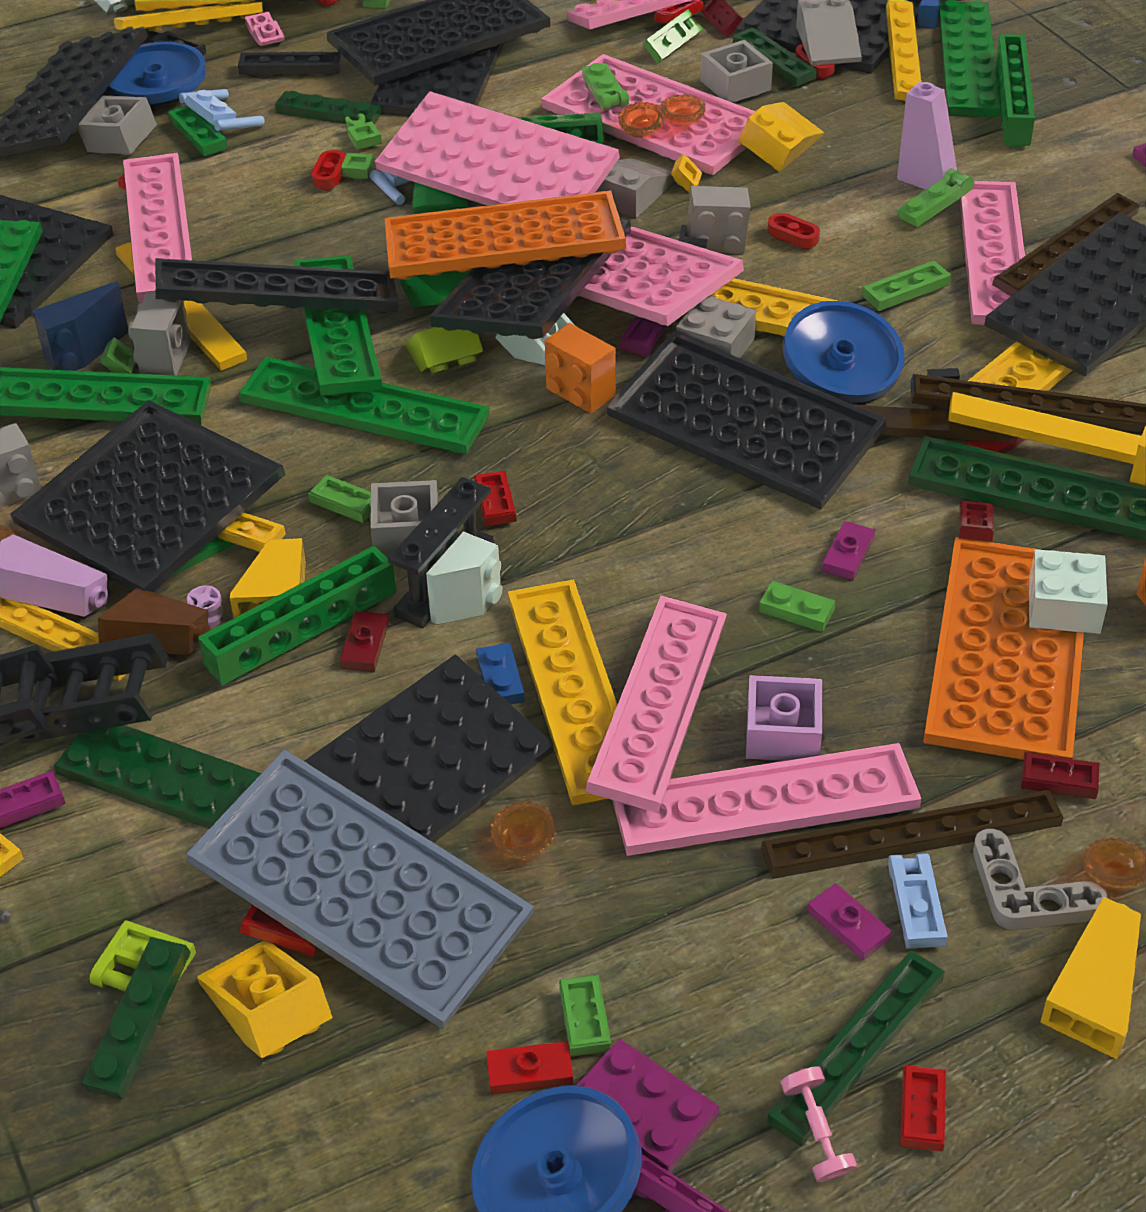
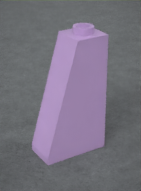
M919 81L906 94L897 180L928 189L932 184L941 180L948 169L953 168L957 170L945 90L935 87L931 83Z
M13 534L0 541L1 598L84 617L107 603V574Z

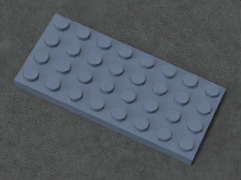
M285 749L187 852V862L442 1030L534 912V906Z

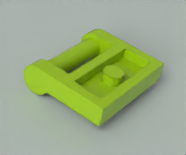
M125 920L94 965L90 974V983L101 988L108 985L125 991L132 976L113 969L117 963L136 969L150 937L184 944L188 947L191 953L180 975L181 978L196 954L194 943Z

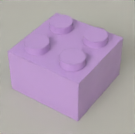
M749 675L746 759L788 761L820 756L822 740V679Z

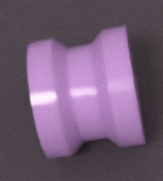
M204 585L196 587L188 593L186 598L187 604L208 610V625L210 628L222 622L224 610L221 605L220 591L217 588Z

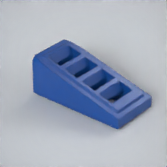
M939 0L921 1L918 8L917 27L936 29Z

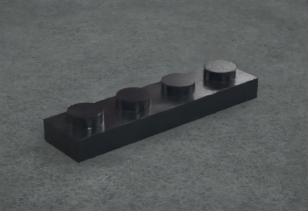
M241 52L238 71L239 74H247L249 76H257L259 74H272L274 76H282L284 74H297L299 76L323 74L331 76L340 74L342 56L339 52Z

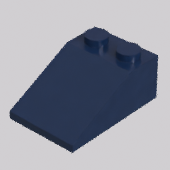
M117 281L33 310L44 359L52 370L76 371L86 367L104 352L110 340L114 337L117 340L121 339L128 333L129 329L120 286Z

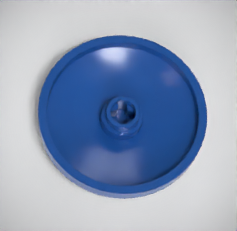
M153 42L142 44L106 90L112 96L146 97L149 104L170 101L179 98L180 93L192 92L204 81L207 73L205 59L196 48L182 43Z
M824 301L805 307L792 318L783 340V355L786 364L800 383L848 403L866 402L886 394L896 384L904 366V347L895 329L879 314L851 302Z
M560 1086L532 1094L507 1110L489 1129L479 1146L471 1177L472 1193L476 1207L479 1212H622L630 1200L640 1176L642 1152L638 1133L625 1110L610 1096L598 1090L583 1086Z

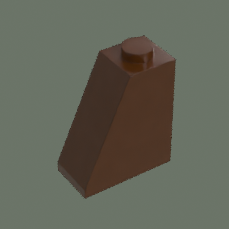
M138 587L98 617L99 643L153 633L167 654L190 655L200 647L198 637L210 631L208 610L150 591H143Z

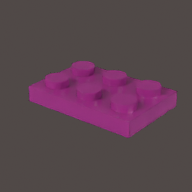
M621 1039L608 1050L576 1085L598 1090L614 1099L625 1110L639 1136L642 1154L669 1172L673 1170L719 1116L720 1106Z

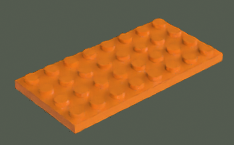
M611 191L385 218L390 278L409 279L414 275L422 274L436 276L446 271L467 272L479 267L493 269L503 264L515 263L517 265H525L535 260L556 261L561 257L568 256L583 258L592 253L614 254L619 250L627 249L626 237Z
M955 537L923 743L1023 759L1024 752L1073 759L1084 632L1029 627V576L1035 551L1034 548Z

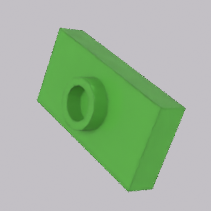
M326 475L308 493L309 502L363 523L371 515V492Z
M599 975L559 980L570 1057L608 1052L611 1048V1040Z

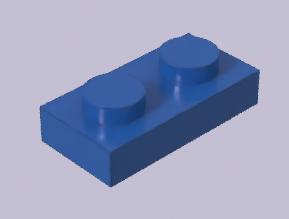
M505 643L477 648L476 657L482 679L509 704L525 702L524 690L511 644Z

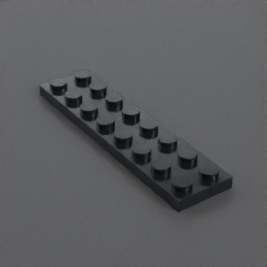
M155 258V299H162L167 302L181 300L194 301L199 304L219 302L227 305L254 304L259 307L275 305L292 309L313 307L318 310L331 308L344 309L350 312L369 310L377 313L397 312L398 308L394 278H390L388 271Z

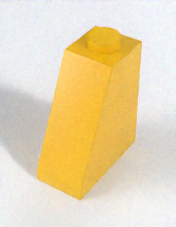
M302 538L267 541L230 593L233 618L305 582L306 561Z

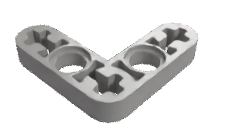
M985 829L980 831L975 838L973 857L993 918L1003 928L1018 930L1090 922L1102 898H1107L1104 888L1088 881L1025 888L1008 837L999 830ZM985 845H991L993 850H997L995 860H992L993 854L991 848ZM1003 873L1008 875L1012 881L1008 884H999L992 879L991 875ZM1042 900H1052L1060 906V909L1057 911H1047L1041 907L1039 902ZM1006 906H1011L1012 909H1013V911H1018V913H1012V911L1010 910V908H1005V907H1006Z

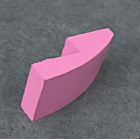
M269 12L245 17L249 32L260 46L285 41L277 21L272 20Z

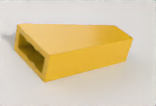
M1105 897L1102 898L1046 999L1040 1023L1118 1059L1128 1031L1141 913L1130 909L1122 903H1116Z

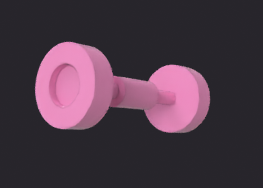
M811 1067L788 1075L780 1083L784 1094L787 1096L803 1093L809 1109L805 1112L816 1142H821L827 1160L815 1165L812 1170L817 1182H825L844 1176L857 1169L858 1166L852 1153L835 1157L829 1138L832 1137L822 1107L816 1106L811 1093V1089L824 1083L825 1078L820 1067Z

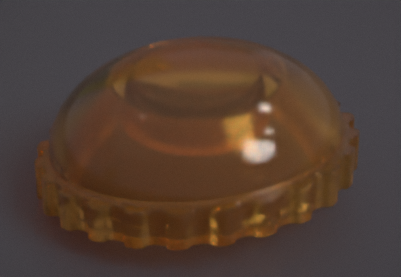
M686 94L667 97L660 104L663 116L668 122L676 126L693 125L706 112L703 100Z
M649 102L630 104L621 110L618 117L621 129H624L627 134L638 138L653 135L661 128V125L664 123L663 120H665L661 108Z
M521 801L518 804L513 803L512 806H506L503 811L499 812L498 816H495V821L491 824V839L496 849H499L501 854H506L508 858L512 857L516 860H525L540 855L548 849V846L553 842L552 839L555 838L554 832L556 827L551 813L544 806L541 807L538 803L533 804L531 801L528 803Z
M1102 838L1099 841L1096 840L1093 844H1089V848L1085 850L1083 867L1086 868L1085 871L1090 878L1101 887L1112 891H1126L1145 882L1146 853L1136 843H1131L1129 840H1122L1121 838Z

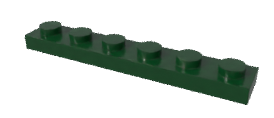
M910 950L808 1067H820L825 1078L824 1083L811 1089L816 1106L822 1107L825 1118L828 1117L940 985L944 978V970ZM803 1093L790 1096L784 1095L768 1113L767 1123L801 1147L813 1134L805 1113L809 1109Z

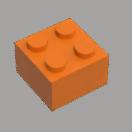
M568 323L544 340L546 388L591 414L616 396L615 347L571 323Z

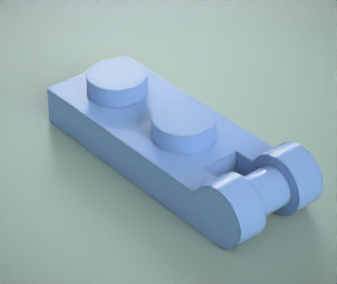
M916 854L915 858L889 855V875L893 881L906 949L946 946L947 933L929 854Z

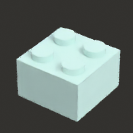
M1035 549L1029 576V627L1101 634L1108 605L1105 555Z

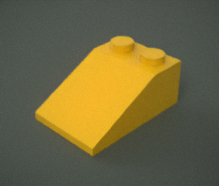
M785 102L764 105L747 119L738 141L778 172H781L819 140L824 132Z
M261 941L197 976L201 987L243 1043L261 1058L280 1052L288 1043L302 1035L315 1032L321 1024L333 1018L319 977L274 944L267 941Z

